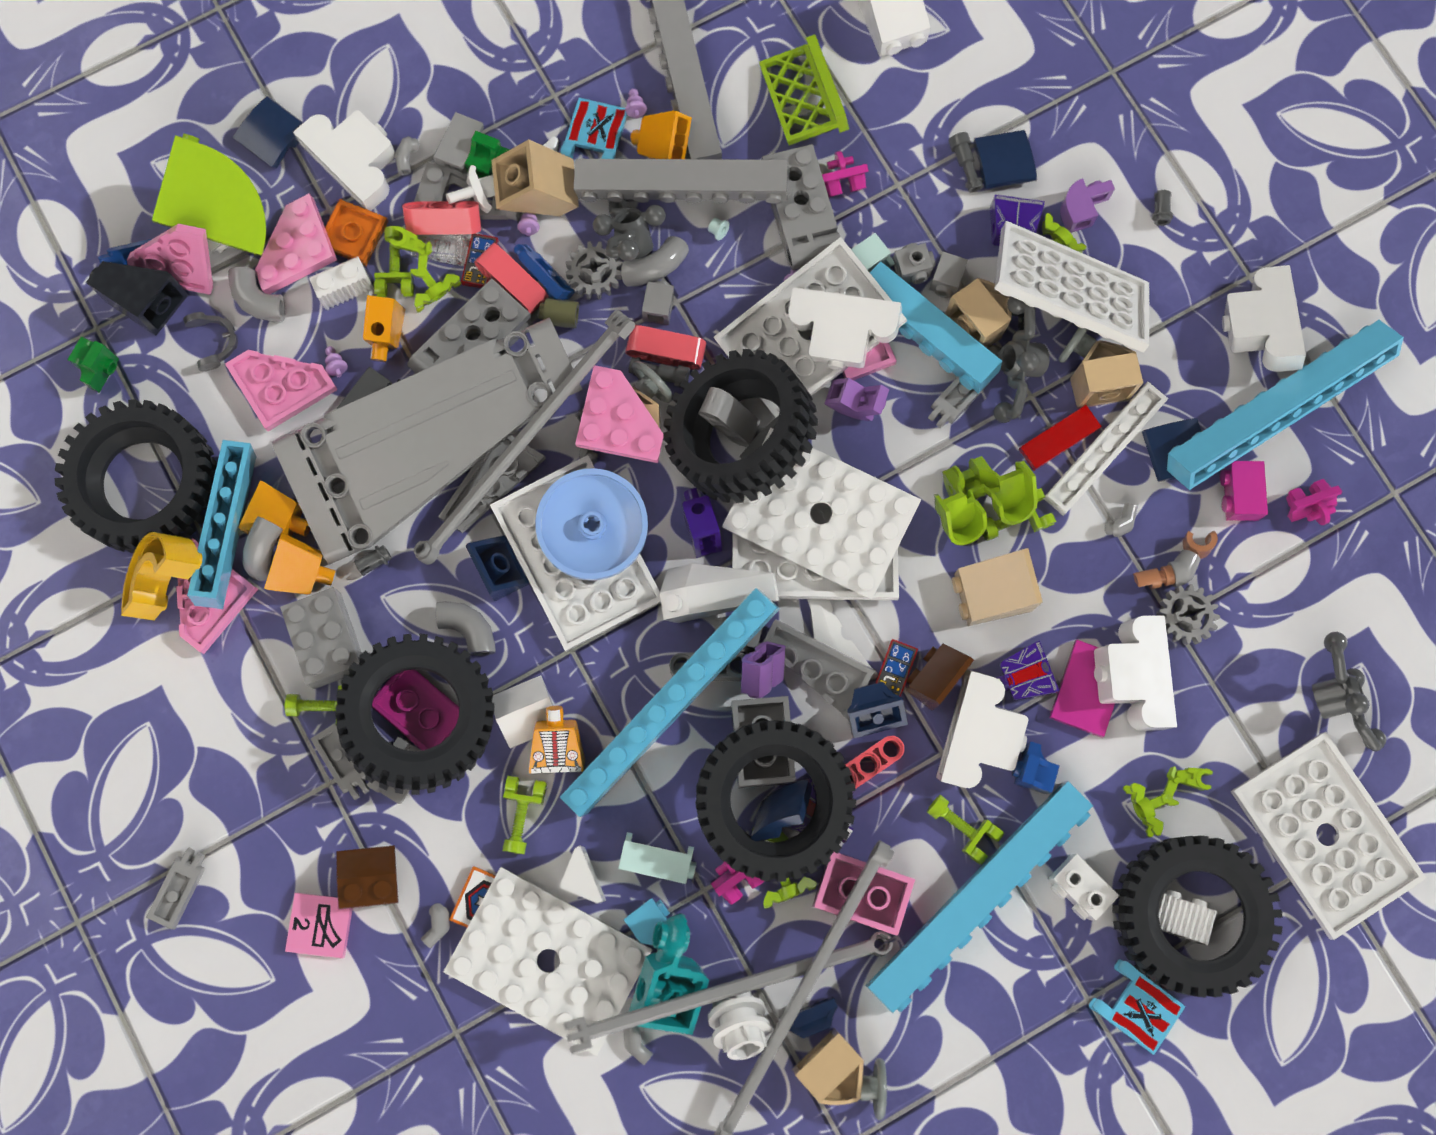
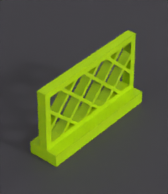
M816 34L806 37L807 44L759 62L788 146L838 128L839 133L849 130L845 110ZM805 54L806 60L802 66L792 63L794 58ZM775 65L782 67L778 75L769 73L767 68ZM788 69L798 72L794 80L784 78ZM804 74L814 77L809 86L799 83ZM780 83L790 86L785 95L775 92ZM795 88L805 91L801 100L791 97ZM811 94L821 97L817 106L806 103ZM787 103L797 106L792 115L782 112ZM803 108L813 112L808 120L798 117ZM818 114L827 116L830 120L821 125L814 123ZM794 123L804 126L801 132L790 135L789 131Z

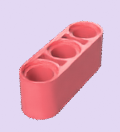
M415 201L405 203L402 206L405 229L415 235L474 234L481 231L479 203L475 201H457L449 204L448 201Z
M495 243L488 247L474 261L477 269L488 280L493 279L530 315L540 307V303H544L546 298H549L544 288Z
M635 325V328L629 334L625 353L630 357H640L641 360L675 367L681 365L689 367L690 370H699L702 366L707 343L699 337Z
M896 736L885 737L845 764L851 771L850 779L855 784V789L903 756L904 744L902 740ZM891 742L897 747L895 757H889L884 753L883 746L885 743ZM869 758L873 761V772L866 773L861 770V759Z

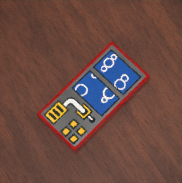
M475 233L471 235L461 279L462 285L482 288L489 281L477 269L474 261L493 243L498 245V237Z
M892 639L875 683L884 682L894 694L901 696L918 649Z

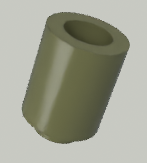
M546 298L545 303H540L539 319L545 320L550 317L553 326L576 329L579 317V302Z

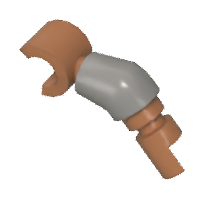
M1188 531L1182 542L1184 550L1179 553L1174 561L1168 562L1167 566L1161 567L1160 570L1154 568L1133 573L1135 583L1138 587L1148 585L1151 590L1162 587V584L1178 587L1188 583L1193 579L1201 559L1207 557L1216 546L1218 540L1217 533L1215 531L1210 532L1205 538L1206 545L1201 546L1193 541V533Z

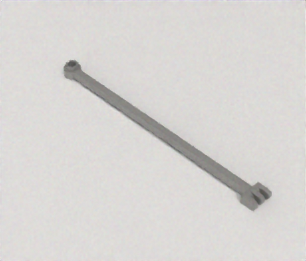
M615 310L605 321V324L609 326L608 329L429 541H420L415 545L414 554L420 562L426 565L435 562L442 545L619 336L625 340L633 331L635 323L620 310Z
M879 840L873 847L866 865L767 1041V1047H764L724 1121L720 1122L714 1135H733L736 1125L881 865L886 867L891 861L894 851L890 850L888 844Z
M879 931L873 934L869 940L833 950L823 969L871 954L880 957L891 951L893 942L884 944L882 950L876 949L874 942L879 940L884 943L891 937L886 932ZM815 956L594 1023L586 1024L585 1017L563 1023L565 1030L573 1029L574 1027L578 1029V1032L567 1035L568 1042L577 1039L581 1040V1044L570 1047L571 1054L591 1049L592 1039L805 975Z

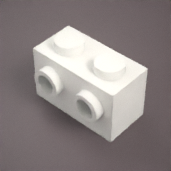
M1071 854L1048 878L1053 884L1051 889L1061 899L1066 897L1074 905L1072 910L1083 920L1096 921L1119 897L1078 854Z

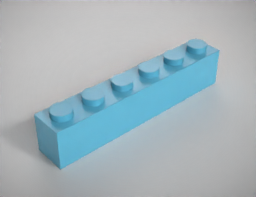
M880 262L870 272L893 302H900L902 305V314L906 317L907 322L899 328L900 333L905 338L913 339L919 344V348L927 356L932 355L937 359L940 366L946 372H952L957 377H960L959 380L968 390L973 389L979 393L1000 372L1001 359L885 264Z
M222 441L198 546V553L202 554V564L192 574L187 594L195 606L223 609L240 534L238 526L244 516L256 461V454L251 443Z

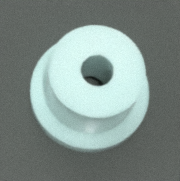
M714 218L708 226V231L715 235V239L721 240L727 234L730 223L727 220L721 221L718 218Z

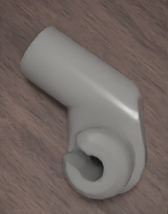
M440 903L433 904L430 907L429 914L431 915L432 928L421 937L423 943L430 949L450 928L448 909Z

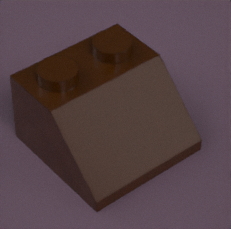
M944 643L938 649L933 646L923 658L927 663L920 671L916 668L906 680L910 684L906 691L931 711L942 703L974 661L970 656Z
M395 845L336 851L338 909L399 903Z

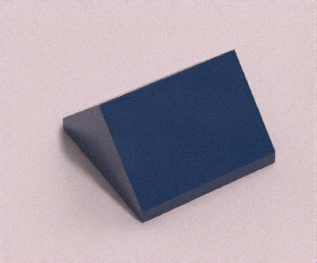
M506 535L475 541L465 545L489 595L494 601L530 584Z

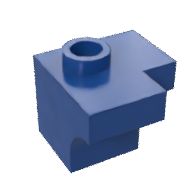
M1030 741L1026 743L1021 760H1017L1016 767L1012 771V776L1016 777L1014 784L1043 794L1052 793L1060 765L1047 761L1042 755L1041 744Z

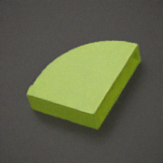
M183 133L182 137L175 135L152 221L170 228L177 224L206 229L207 240L262 257L266 242V218L260 196L249 177L230 158L211 147L200 144L199 138Z

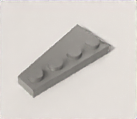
M511 435L472 467L438 516L440 520L445 522L515 439L514 436ZM527 445L456 530L464 533L491 508L490 504L502 499L546 459L545 456Z
M775 619L763 642L768 641L785 645V665L791 668L804 682L815 689L829 704H832L848 719L847 709L852 703L854 689L867 686L875 670Z

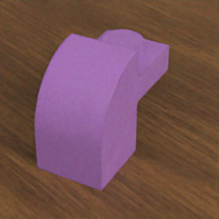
M1082 178L1069 188L1061 204L1060 214L1065 228L1070 233L1093 226L1098 217L1094 205L1110 199L1115 190L1112 180L1106 182L1095 181L1086 187Z
M850 378L832 380L824 404L843 415L858 420L872 421L874 415L882 413L886 405L889 389L883 385L864 387Z

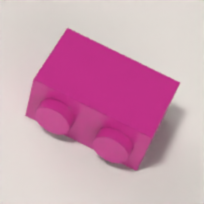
M1234 461L1223 468L1220 473V483L1224 486L1225 496L1222 498V510L1226 512V521H1259L1268 515L1264 461Z

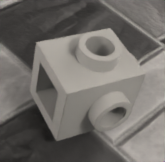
M917 243L908 244L902 249L896 250L893 255L895 273L907 283L919 284L926 281L930 277L933 267H935L934 255L932 251L928 252L926 243L919 245Z

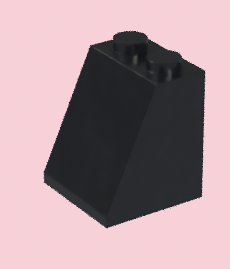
M102 261L98 267L91 271L89 279L86 281L106 303L155 336L158 335L189 295L167 271Z

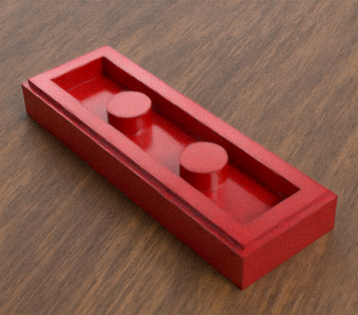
M1085 405L1022 445L1019 451L1033 471L1099 430L1102 426L1088 406Z

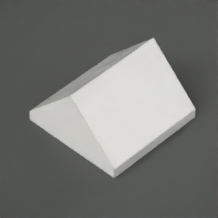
M541 675L493 695L492 699L495 719L510 749L532 740L536 722L546 721V708L554 706Z
M576 847L559 888L595 903L606 901L585 847Z

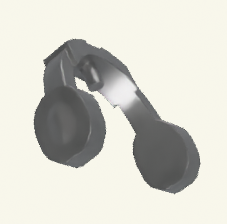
M203 312L188 314L183 318L185 326L188 328L203 326L207 323H218L229 331L222 333L223 338L230 337L229 344L223 352L197 361L200 371H210L220 367V362L228 358L237 349L238 338L234 332L233 325L227 318L205 315Z

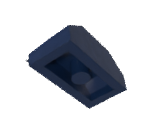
M884 682L854 689L852 703L847 709L850 730L854 739L908 725L903 698L894 694Z
M832 996L802 1008L789 1032L795 1033L804 1039L831 1028L833 1016L838 1007L835 998Z

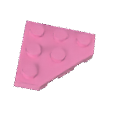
M310 194L285 206L263 255L255 268L261 289L265 294H272L337 261L315 200Z
M177 224L130 252L127 258V264L130 266L167 271L184 290L208 295L213 290L206 229Z
M247 350L225 363L267 431L272 430L338 390L321 364L303 363L296 361V359L277 355H264L252 350Z
M594 366L576 438V447L658 463L664 434L620 370Z
M192 538L191 540L198 550L199 542ZM232 569L223 609L195 606L187 596L191 577L189 579L177 578V606L180 610L179 636L200 653L205 654L258 591V588Z

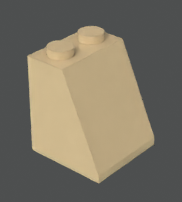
M527 140L491 160L496 209L562 216L579 207L578 197L574 191L575 169L572 158L534 141Z
M1028 548L958 568L954 573L955 577H952L954 592L956 594L959 593L962 602L959 604V612L962 620L967 621L968 626L1030 613L1043 603Z

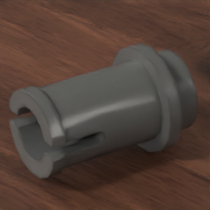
M1159 190L1157 193H1154L1155 206L1152 220L1157 226H1166L1173 219L1171 192Z
M377 545L374 551L355 560L354 563L361 575L365 576L382 564L388 565V561L392 557L384 545L380 547Z

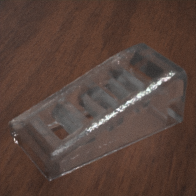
M417 235L418 239L424 243L427 239L432 244V253L428 255V260L465 266L470 240L465 235ZM436 241H437V242H439V243H438V247H437V251L434 252L435 246H436ZM449 244L448 252L445 253L446 246ZM411 252L412 257L419 258L417 252Z

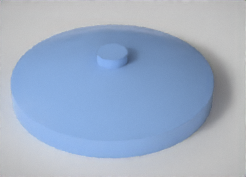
M590 468L571 472L550 486L539 503L535 526L537 539L543 553L558 570L577 579L602 580L621 573L637 559L647 538L648 517L644 502L631 483L613 472Z

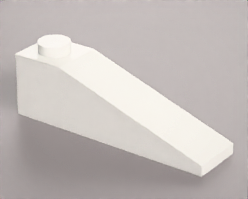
M693 563L667 569L660 590L663 619L674 623H681L735 611L755 588L760 589L773 602L779 601L775 573Z

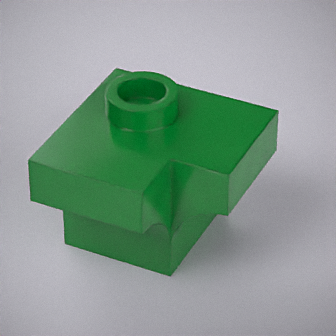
M475 131L471 139L469 155L464 163L467 173L470 166L473 165L476 166L478 179L493 175L491 160L510 149L502 147L500 140Z
M80 337L67 360L81 370L80 381L90 389L100 393L109 375L115 372L119 358L105 345Z

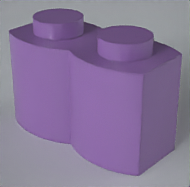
M768 641L763 642L755 648L754 652L748 653L743 657L741 693L748 694L751 698H762L771 691L772 687L777 686V684L783 681L785 645Z

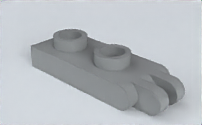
M957 377L931 405L934 411L929 415L928 419L934 421L940 414L942 418L936 424L939 428H942L947 421L953 424L987 385L977 393L973 389L968 390L959 380L960 377Z
M335 723L310 739L344 794L349 791L353 799L357 800L360 798V795L355 788L359 785L364 794L370 791L365 782V773L361 772L359 774L354 769L352 760L349 762L346 758L344 748L341 747L337 725Z
M187 848L183 857H176L146 918L171 930L176 929L204 873L205 868L201 866L205 858L204 854L198 852L193 862H191L195 850Z

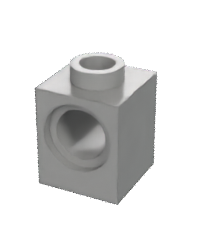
M942 252L929 290L934 291L935 294L941 297H952L957 293L968 259Z
M660 280L647 282L642 308L643 321L669 325L674 301V286Z

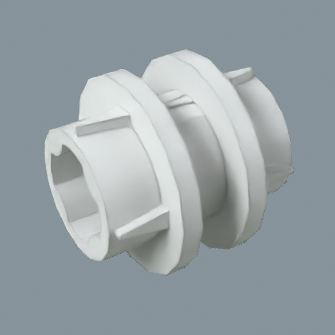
M749 991L712 1003L713 1009L708 1014L709 1026L715 1030L712 1034L713 1043L717 1048L723 1049L724 1053H727V1057L733 1060H744L758 1055L763 1051L764 1047H767L765 1038L770 1033V1023L763 1017L765 1005L760 998L754 997Z

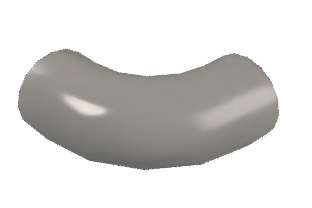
M671 236L654 253L632 261H624L621 268L624 284L628 287L639 286L666 277L684 261L689 251L688 245L683 239Z
M233 267L228 270L231 295L243 311L261 320L284 321L285 304L281 294L272 295L260 291L256 284V272L251 268Z
M257 516L246 538L243 548V566L251 578L257 581H265L273 561L271 555L283 529Z
M447 601L436 603L438 629H455L460 632L466 639L467 650L471 656H484L496 653L491 626L480 612L464 603Z

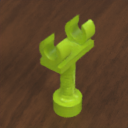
M388 226L384 229V240L390 243V239L400 241L403 238L401 234L395 232V226ZM390 245L389 273H374V292L377 294V297H387V283H401V294H403V297L414 296V277L411 272H400V249Z
M1042 488L1037 489L1038 502L1045 498ZM1036 510L1027 519L1034 533L1048 528L1057 522L1053 513L1039 518ZM989 517L987 518V528L983 533V537L986 541L997 538L999 536L998 531L1012 525L1005 524L1001 519L994 521Z
M287 694L285 698V715L299 716L303 710L335 711L337 700H302L300 694Z
M507 776L503 798L517 801V810L515 811L517 813H515L516 816L513 822L512 836L509 839H504L502 851L525 855L527 843L522 840V834L527 814L526 808H528L527 805L529 803L544 804L547 783L535 780L533 796L516 794L519 778Z
M938 795L929 806L927 813L934 819L944 817L951 825L953 824L960 832L967 835L970 840L962 852L979 865H982L988 855L976 847L978 841L985 833L992 840L999 842L1005 833L989 820H984L977 830L974 827L972 828L965 820L961 819L952 810H949V801L942 795Z

